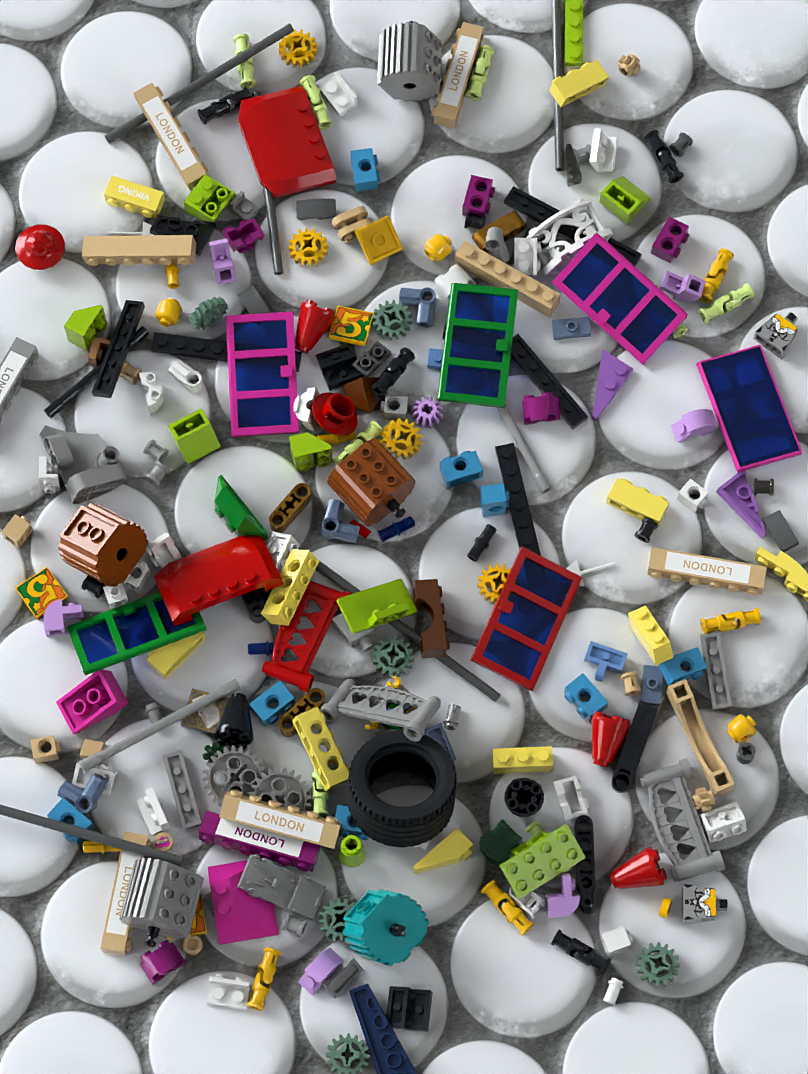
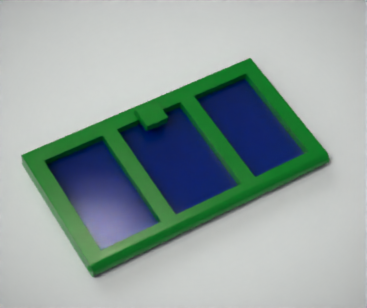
M451 283L437 394L438 401L498 408L505 407L518 298L517 289Z
M160 592L67 626L85 676L207 630L200 612L191 614L193 620L174 626Z

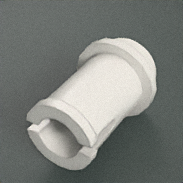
M612 978L611 981H608L609 987L603 1001L615 1005L620 989H623L624 986H622L623 982L621 980Z

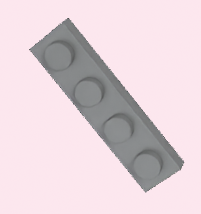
M720 632L700 634L703 658L708 667L706 669L712 711L732 708V701Z
M179 750L162 755L183 831L201 826V818L182 751Z

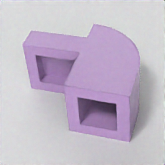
M222 239L209 242L218 285L236 281L228 240Z
M666 271L659 288L673 295L672 299L677 301L695 302L701 298L706 281L692 274H688L683 278L670 271Z
M708 409L688 412L682 415L681 420L671 425L676 441L679 443L696 434L705 436L719 427L713 411Z
M62 599L52 602L44 613L46 636L65 635V620L84 618L82 604L69 603L67 606H64Z
M569 872L561 873L562 893L546 894V908L549 918L568 916L579 905L580 895L578 891L572 892V890H575V880L571 878Z
M328 948L309 964L298 983L313 996L320 989L322 983L344 960L335 951Z

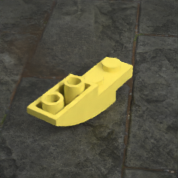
M760 547L754 558L757 560V563L761 566L769 567L779 577L784 576L786 578L784 582L786 588L792 593L797 592L802 595L803 599L808 602V573L783 551H780L775 556Z

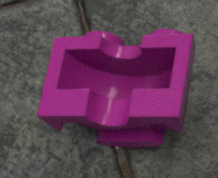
M255 218L241 221L237 228L229 226L222 231V235L228 240L232 251L238 250L239 253L254 248L253 243L259 239L262 241L265 236Z
M552 392L542 393L540 397H535V395L523 396L524 425L535 424L541 421L561 420L559 398L553 396Z
M165 940L157 946L158 949L153 952L147 951L140 957L142 959L140 966L152 985L163 979L171 971H175L186 964L185 959L173 942L169 943L168 940Z

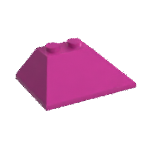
M248 860L208 867L213 910L220 945L279 935L275 906L260 898H253L249 896V893L237 888Z

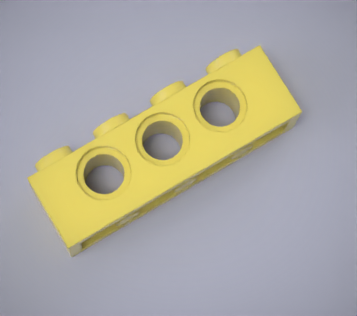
M291 550L280 573L284 585L272 589L261 612L270 624L289 626L319 563V560L309 550Z
M318 707L297 715L292 722L325 792L345 784L349 777V767L344 764L342 752L335 745L334 735L327 728L323 712L319 711ZM311 727H315L319 734H314ZM320 745H324L327 752H323L320 749ZM329 762L334 764L335 770L329 768Z

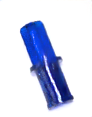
M409 516L397 523L392 522V525L377 531L378 536L382 542L396 535L400 536V533L414 527L415 521Z
M275 642L249 643L248 654H267L269 656V654H273Z

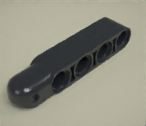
M639 701L611 782L613 790L617 793H626L631 787L657 714L658 706Z
M580 815L575 821L574 837L578 844L587 842L590 847L588 849L581 848L585 859L576 864V884L580 895V909L583 914H591L596 908L593 822L589 816ZM581 822H585L588 824L589 828L586 830H582L579 828L578 824ZM587 861L591 866L584 869L580 866V863ZM589 881L592 886L584 888L581 886V882Z

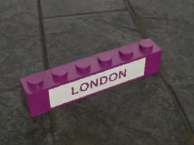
M206 811L199 829V840H202L205 844H216L226 850L240 851L244 855L257 854L260 858H267L278 862L282 866H293L303 872L314 871L320 853V845L220 818V814Z

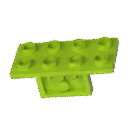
M402 579L356 592L337 600L353 634L413 615L417 612L416 606Z
M564 824L550 834L543 830L512 849L510 852L513 857L501 863L499 867L514 894L520 899L585 859V855L569 826Z

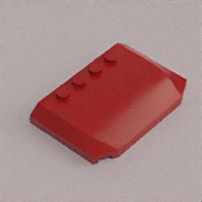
M302 86L241 100L238 124L259 182L272 193L274 198L336 183L334 166L307 93Z
M256 535L238 536L172 561L154 575L155 582L174 626L193 620L191 616L193 613L264 587L266 592L284 585L262 536Z

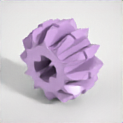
M423 396L422 402L416 400V406L411 408L413 412L412 419H416V425L422 423L423 429L426 425H429L432 429L433 423L438 425L439 419L443 418L441 413L443 407L439 406L438 400L432 402V397L426 400Z

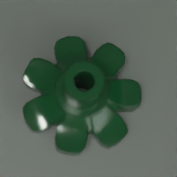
M213 742L212 747L206 745L204 749L207 753L203 754V759L212 763L213 761L210 756L217 758L216 751L219 750L223 754L225 746L221 745L219 747L218 742Z

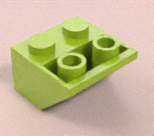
M205 174L184 200L185 211L200 221L214 222L234 197L235 192Z
M622 176L612 180L600 193L599 203L628 224L651 200V197Z
M96 305L73 311L64 325L69 342L88 351L92 345L93 338H97L100 331L103 332L107 326L103 306Z
M202 408L168 425L170 436L187 465L221 447Z
M308 432L289 437L296 471H308L311 467L316 466L325 467L333 462L331 445Z

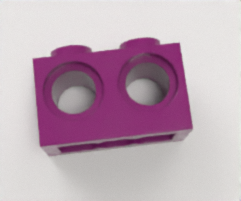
M471 175L462 207V215L467 216L468 212L479 217L485 216V213L489 214L491 203L488 202L490 197L493 198L495 187H492L493 179ZM484 188L485 191H478L477 189ZM479 204L481 207L476 208L473 205Z
M669 216L652 245L651 254L669 263L672 262L673 258L677 259L681 252V244H685L690 236L688 233L689 226ZM672 232H678L680 234L674 235L672 234ZM668 246V247H670L671 249H670V250H666V249H664L663 247Z

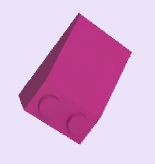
M102 669L94 672L56 701L72 733L77 734L114 715L126 706L128 701L113 673Z

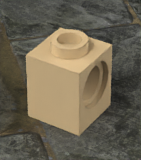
M15 514L2 531L4 539L20 548L33 531L31 522L26 517L21 516L20 518Z
M54 735L30 740L33 759L36 764L59 759L58 753L61 752L60 742L55 740ZM43 747H52L49 752H42Z

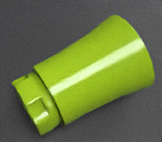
M355 835L345 837L341 842L338 852L339 859L347 867L361 865L366 858V850L361 840Z

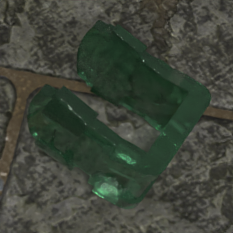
M502 819L493 831L487 832L480 837L479 850L488 861L499 867L501 863L510 859L509 856L512 854L510 851L522 844L523 838Z

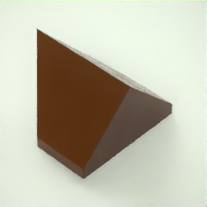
M361 377L343 385L345 396L353 401L356 408L371 413L382 398L376 396L371 390V386L377 383L380 377Z

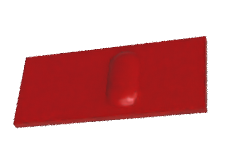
M354 519L349 523L359 526V535L365 539L372 532Z

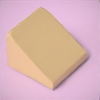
M85 739L80 751V757L83 759L99 753L103 750L104 742Z

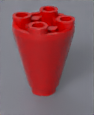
M307 299L306 303L302 302L295 335V349L308 354L309 350L315 347L335 321L336 317L333 315L335 311L327 307L321 309L317 307L316 302Z
M597 711L594 712V715H592L593 764L608 767L630 729V720L614 715L612 717Z
M648 847L616 868L613 873H610L614 888L628 889L664 885L667 875L664 868L660 869L658 861L661 858L658 850Z

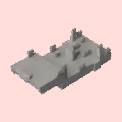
M251 854L237 888L249 893V896L253 898H260L283 910L291 911L306 919L313 920L317 908H320L323 901L322 896L326 886L313 881L308 876H298L288 871L285 867L281 868L267 858H260L257 854Z

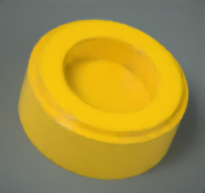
M666 897L663 899L659 910V917L667 919L672 899Z

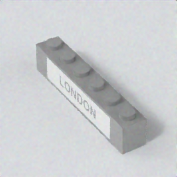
M16 337L0 364V423L3 413L8 411L11 406L13 396L19 393L20 384L23 379H27L30 367L39 358L37 347Z

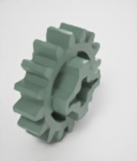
M220 296L218 298L213 297L211 300L207 299L206 302H201L199 307L195 308L196 311L191 313L190 323L197 330L201 328L204 330L206 327L216 325L219 322L218 320L222 319V316L227 313L225 311L228 309L227 303Z
M393 300L392 304H389L388 301H385V306L379 304V310L374 309V316H372L373 328H377V334L382 333L383 339L389 336V340H392L393 336H395L398 340L400 334L404 337L406 336L405 330H411L410 325L413 323L411 319L412 312H408V306L402 307V302L396 304L395 300Z
M395 635L393 640H390L388 636H386L385 642L380 639V646L375 645L374 650L376 652H372V657L375 658L372 660V663L377 665L376 671L382 670V676L388 673L389 678H392L393 674L400 677V672L407 674L406 668L411 669L412 664L410 662H414V657L410 656L413 654V649H409L410 643L404 644V638L398 641ZM393 651H395V657L393 659V663H391L390 657L392 656Z
M337 898V903L330 900L329 907L323 906L325 912L319 913V916L323 919L318 920L320 925H324L320 930L321 932L327 931L325 934L326 938L332 936L333 942L340 938L341 943H343L344 938L347 936H344L343 932L337 933V931L344 930L345 921L344 923H337L336 918L341 919L345 917L355 906V903L353 902L348 905V899H345L342 903L340 898ZM328 916L332 920L330 926L327 925Z
M658 942L657 946L654 947L650 943L649 949L643 947L642 952L644 954L639 953L637 956L641 960L636 961V966L641 967L637 970V974L643 973L641 980L643 981L647 978L649 980L648 985L655 982L656 987H658L659 983L662 982L666 986L667 980L673 982L674 978L672 975L677 976L679 973L675 969L680 967V963L675 962L679 959V956H673L675 950L673 948L669 951L667 949L668 944L661 947L660 942ZM653 952H659V954L654 956L649 955ZM666 955L670 959L671 964L667 963ZM657 961L661 962V966H659V968L655 967V963H657ZM645 965L649 966L650 974L647 972ZM662 973L667 974L663 977H657V975Z
M350 1033L347 1034L346 1038H343L340 1034L339 1041L333 1038L332 1042L334 1045L327 1046L331 1052L326 1053V1057L331 1058L327 1061V1065H333L331 1072L337 1070V1074H356L358 1071L362 1074V1066L368 1067V1063L365 1060L370 1059V1055L365 1054L369 1051V1048L363 1047L365 1041L361 1040L358 1042V1035H355L352 1039ZM344 1044L341 1050H336L340 1045ZM352 1044L356 1045L361 1052L355 1051L352 1048ZM347 1048H349V1052L351 1055V1057L348 1060V1064L344 1057V1055H346ZM335 1060L340 1061L343 1064V1068L339 1067ZM355 1062H359V1064L356 1067L351 1069V1066Z

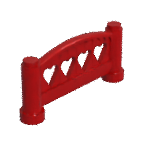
M310 581L289 626H280L273 648L272 660L264 662L262 672L267 676L297 686L300 691L309 692L314 681V674L308 673L332 623V618H334L337 610L340 609L337 600L353 593L348 591L340 592ZM309 601H315L322 611L306 613L304 610L308 607ZM302 617H307L314 627L300 630L297 628V625L301 623L300 619ZM294 633H299L307 644L291 646L289 642L293 639L292 635ZM291 649L299 660L283 662L281 658L285 656V650Z

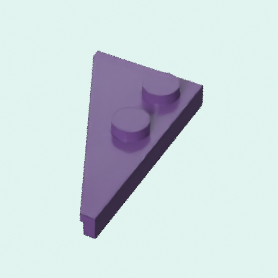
M605 350L602 351L592 416L595 421H597L633 372L632 367Z
M746 471L738 472L720 486L716 493L763 539L766 536L765 526L760 520L759 508L755 497L752 495L751 485H748Z

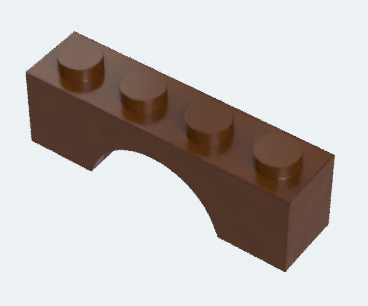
M437 579L414 580L412 588L414 604L416 607L425 610L432 619L431 627L421 633L422 658L445 657L446 651L450 648L449 638L445 637L447 622L443 620L442 616L445 613L444 603L440 602L442 587L438 586Z

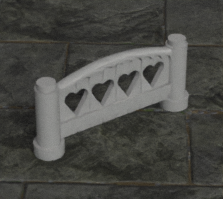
M347 679L343 681L328 703L323 704L319 711L323 712L326 723L329 724L334 723L339 714L403 727L404 735L411 741L417 742L423 737L424 729L440 708L441 700L436 696H431L424 700L406 691L389 687L356 686L352 679ZM360 695L361 697H367L366 699L356 704H353L354 696ZM371 699L384 700L380 704L372 708L370 707ZM389 702H394L395 704H398V703L401 704V705L397 706L396 708H394V709H392V710H390V711H387V706H386V705H387ZM405 706L418 707L416 710L406 715L404 714L403 709Z
M687 758L679 760L678 764L639 777L642 789H648L650 816L656 836L667 857L674 865V869L671 870L674 881H682L713 870H717V872L725 870L720 851L712 853L710 851L686 779L693 777ZM659 789L676 792L667 804H662L660 802L661 796L657 794ZM666 807L682 811L672 823L666 819L667 815L664 813ZM672 826H679L689 830L681 840L675 841L673 839L674 833L670 831V828ZM679 844L695 847L685 860L679 857L680 852L676 848Z

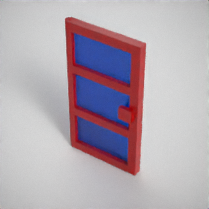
M521 547L470 661L533 691L582 577Z

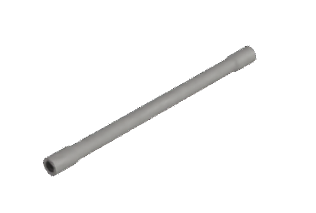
M471 346L466 350L469 359L483 361L476 346ZM476 368L490 396L498 398L499 391L488 370ZM506 404L504 408L497 407L532 472L538 488L542 494L547 493L552 488L536 462Z
M234 679L220 686L219 689L99 753L81 760L79 763L83 771L86 772L106 759L211 703L240 690L237 680Z

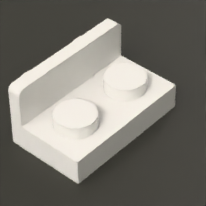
M335 72L333 73L334 78L320 86L319 89L323 97L341 117L358 106V94L353 88H349L348 82L343 75L340 76Z
M594 129L589 162L596 172L614 171L618 139L616 137L607 138L601 129Z
M514 238V268L525 275H537V271H541V261L537 260V253L541 252V242H537V238Z
M39 456V483L41 491L55 493L60 491L58 474H53L51 463H48L47 456Z
M273 531L266 546L279 574L291 550H298L299 543L291 535Z
M77 762L72 784L85 789L92 774L96 773L106 778L109 782L102 794L110 795L118 769L113 768L114 766L111 764L102 763V765L99 764L84 772L80 763Z
M151 787L145 790L146 796L137 799L136 802L150 834L155 835L168 829L169 825L156 794Z
M737 802L700 814L701 822L707 832L710 843L747 831L746 819Z
M216 974L215 977L210 976L207 1004L247 1010L251 984L247 982V979L236 977L235 980L227 979V976Z

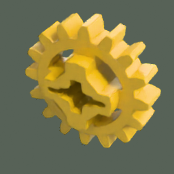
M294 30L293 34L282 38L278 49L281 60H286V65L293 63V68L297 64H299L300 68L303 67V63L309 65V60L314 61V55H317L315 37H310L309 32L303 34V30H300V33Z
M307 227L305 232L299 229V235L293 233V239H289L290 246H288V250L291 252L290 258H295L296 264L301 262V267L308 264L309 268H311L312 263L318 266V260L323 262L324 256L328 255V250H326L329 249L328 243H326L327 238L322 237L321 231L316 233L315 228L309 231Z
M398 418L396 423L394 420H391L389 425L387 424L384 427L385 431L381 433V436L385 437L381 440V443H386L385 448L389 449L391 454H395V459H398L400 455L403 460L407 458V455L411 458L414 453L419 451L418 447L422 445V442L419 441L422 438V434H417L420 428H414V422L408 424V419L402 422Z
M496 563L495 568L488 565V571L483 569V576H478L480 583H477V588L481 589L479 594H485L484 601L491 599L492 605L497 601L506 581L505 575L508 576L511 567L508 570L505 569L506 564L499 567L498 563ZM501 579V584L499 585V587H497L496 590L495 584H497ZM515 580L514 584L519 585V580ZM486 585L491 589L492 593L487 590ZM510 592L507 600H509V597L514 599L515 594Z

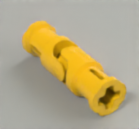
M719 249V255L707 273L706 283L701 298H699L704 303L710 304L713 301L712 297L715 291L719 289L723 277L728 270L729 261L734 257V254L727 249Z
M757 607L746 612L741 610L725 615H716L715 618H701L700 623L703 634L714 631L724 632L744 628L745 625L757 623L759 625L761 624V615Z
M495 880L490 881L481 890L482 894H486L493 901L494 907L502 915L506 916L507 921L513 923L518 928L521 936L533 927L535 923L533 921L530 922L525 917L521 908H516L515 902L506 892H502L498 888Z
M264 947L263 960L258 966V973L252 986L253 993L250 1002H247L248 1007L260 1011L265 1009L263 1006L265 998L270 992L273 976L276 972L275 965L278 956H281L280 951L269 947Z

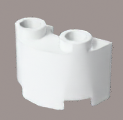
M455 264L445 275L441 274L434 280L436 283L434 291L448 306L451 283L476 285V283L462 267Z
M139 373L144 393H147L145 396L151 415L156 413L164 402L163 387L159 378L154 373Z
M316 388L306 389L307 392L303 393L300 397L297 396L294 402V412L305 428L315 431L317 421L312 413V403L320 393Z
M167 532L149 542L146 547V552L149 556L152 555L150 560L156 568L158 566L163 568L168 563L182 558Z
M575 775L553 782L556 790V800L565 820L588 813L589 804L587 798H582L580 792L584 790L581 779H577Z

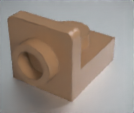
M93 338L88 356L90 365L97 366L98 361L102 360L104 350L107 351L110 344L108 338Z

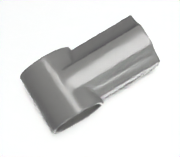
M491 227L487 231L485 247L491 252L493 257L506 263L510 260V253L503 239V230L498 227Z

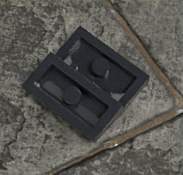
M350 343L315 355L329 391L364 377V374L352 365L357 360V356Z
M390 986L386 1017L392 1028L428 1032L433 992L431 990Z

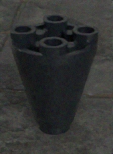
M233 693L218 722L214 735L219 746L232 747L234 745L237 749L242 746L243 750H245L253 741L254 736L246 695L242 693Z
M514 779L506 788L504 802L512 814L518 817H530L541 809L544 803V793L541 785L532 779Z

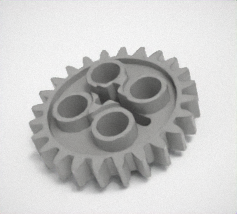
M232 745L231 751L224 747L223 754L218 750L216 751L218 757L210 756L213 762H206L209 770H203V772L208 774V777L202 780L208 781V784L204 786V789L210 788L211 791L207 796L214 795L213 802L220 800V807L222 806L225 793L227 791L230 792L231 787L237 786L242 795L250 797L248 792H254L250 785L258 784L255 778L262 779L261 771L265 767H259L262 760H255L256 753L250 756V749H247L244 753L242 746L239 747L238 751H236L234 745ZM235 758L238 760L239 766L237 769L230 768V759ZM246 764L247 767L237 777L239 781L232 782L227 790L223 791L222 788L232 778L230 774H236ZM247 771L251 772L254 776L253 781L250 783L246 782L243 778L244 773ZM218 773L225 775V783H217L215 777Z
M276 767L275 773L268 769V775L261 772L262 779L255 778L258 784L250 785L254 792H248L249 795L259 797L267 794L271 800L276 801L275 796L282 795L286 788L291 785L292 788L282 798L284 802L280 806L287 808L288 806H295L305 813L308 812L305 810V807L311 806L310 803L306 802L307 799L312 798V796L306 795L310 788L303 787L307 781L300 782L299 780L302 775L299 774L294 777L295 771L292 770L288 774L286 767L282 772H280L279 767ZM278 779L284 784L283 789L280 791L275 790L273 786L274 782ZM293 792L298 795V801L295 804H291L288 800V796Z

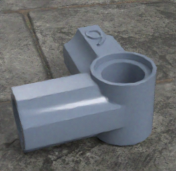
M429 287L423 289L401 288L399 303L402 302V305L419 306L416 324L426 328L432 327L435 306L437 304L434 290ZM426 296L432 297L430 301L423 300Z
M337 499L329 500L322 522V536L327 540L339 539L356 544L360 527L341 522L345 503ZM332 526L334 530L329 531L326 527Z
M93 773L85 789L82 790L66 780L59 788L57 796L64 798L75 806L79 812L87 813L96 809L98 800L109 782L103 776ZM85 798L90 802L89 808L84 806L83 801Z

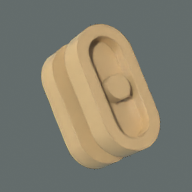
M364 206L351 209L332 219L334 228L337 230L341 229L338 232V236L342 242H352L357 237L354 231L372 223L370 218L365 219L368 216V212Z

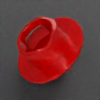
M37 224L28 227L19 235L15 251L18 259L24 266L33 270H45L53 267L61 260L65 253V242L62 234L56 228Z
M331 392L321 393L315 397L312 403V413L317 423L325 432L337 436H347L355 431L358 425V418L354 403L349 397Z

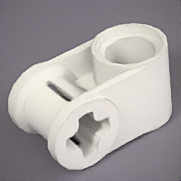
M510 887L509 896L528 918L533 919L534 914L541 907L546 906L545 902L533 891L518 899Z

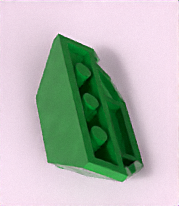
M222 474L218 476L214 500L216 508L214 511L220 519L224 518L227 522L225 525L231 533L235 532L237 536L256 535L262 536L263 540L267 539L268 536L265 528Z

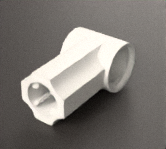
M179 359L174 360L170 365L168 372L184 384L191 393L196 394L203 390V380L198 371H193ZM193 380H198L196 384H191Z

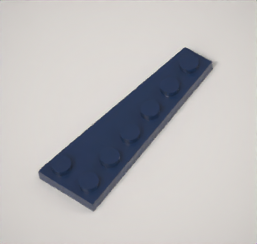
M367 983L349 990L377 1074H417L370 985Z

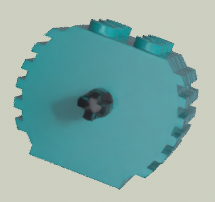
M383 889L378 891L368 890L343 918L345 921L343 935L347 936L346 942L351 944L349 947L355 950L357 955L367 960L392 966L394 963L404 962L411 954L410 951L423 942V936L427 933V926L429 925V920L425 918L427 914L425 911H421L422 906L416 904V900L410 899L411 897Z

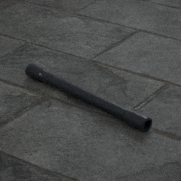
M141 326L136 330L129 350L149 335L145 327ZM103 361L59 399H56L44 409L49 418H53L67 403L97 378Z

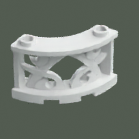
M591 199L576 201L573 205L559 211L538 227L529 231V235L526 238H537V242L543 236H546L545 240L541 242L543 245L549 244V246L544 249L541 248V252L537 253V257L544 267L542 270L546 275L560 273L595 233H598L606 241L613 235L611 229L605 227L591 205ZM586 212V214L590 218V221L584 223L586 221V216L584 215L583 217H579L578 214ZM561 225L579 227L575 233L574 244L571 245L566 241L556 242V236ZM582 232H583V235H587V236L584 237V238H580V237H579ZM597 243L592 249L599 247L600 245ZM559 246H565V250L559 252ZM548 252H550L551 261L546 256Z

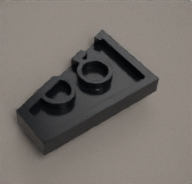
M158 215L150 228V233L153 235H193L196 241L195 254L200 255L214 232L216 223L203 224L200 221L193 220L189 222L182 221L181 218Z

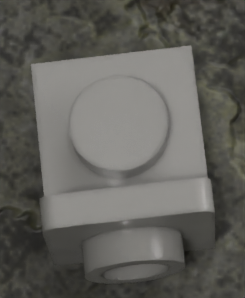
M242 191L238 195L235 194L230 200L231 212L242 220H250L259 212V207L245 198V194Z

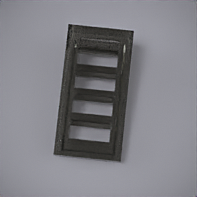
M567 144L565 152L567 186L569 187L581 183L582 173L572 146Z

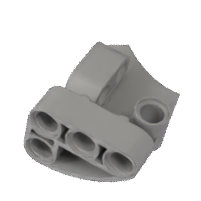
M46 425L40 432L39 436L50 462L55 470L58 469L73 504L93 500L126 483L127 477L118 461L119 451L115 447L107 446L98 434L67 432Z

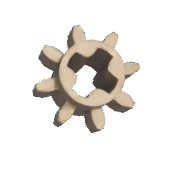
M629 54L627 57L622 55L618 61L619 71L624 76L629 77L631 74L636 76L640 70V60L633 54Z
M705 787L696 789V795L692 796L696 810L701 809L702 813L710 811L712 809L711 805H715L712 791H706Z

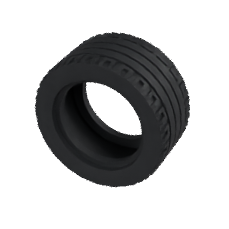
M403 730L385 732L365 742L351 761L348 777V806L356 826L372 840L392 847L417 846L438 836L443 831V828L447 826V823H449L454 811L457 773L450 754L447 753V750L441 744L426 735H423L420 741H411L404 735ZM394 771H407L425 779L433 792L426 800L417 805L399 807L379 799L372 791L371 785L384 774Z

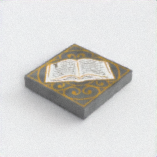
M192 688L187 705L209 693ZM223 697L183 718L181 726L214 735L229 698Z

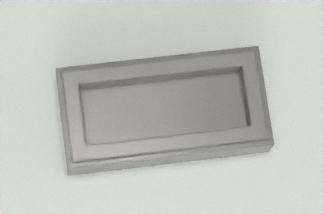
M350 955L322 985L336 999L363 971V968Z

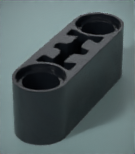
M256 589L250 592L254 597V602H251V598L247 593L240 595L250 619L255 623L264 622L266 618L262 614H253L254 610H263L265 606L259 590Z

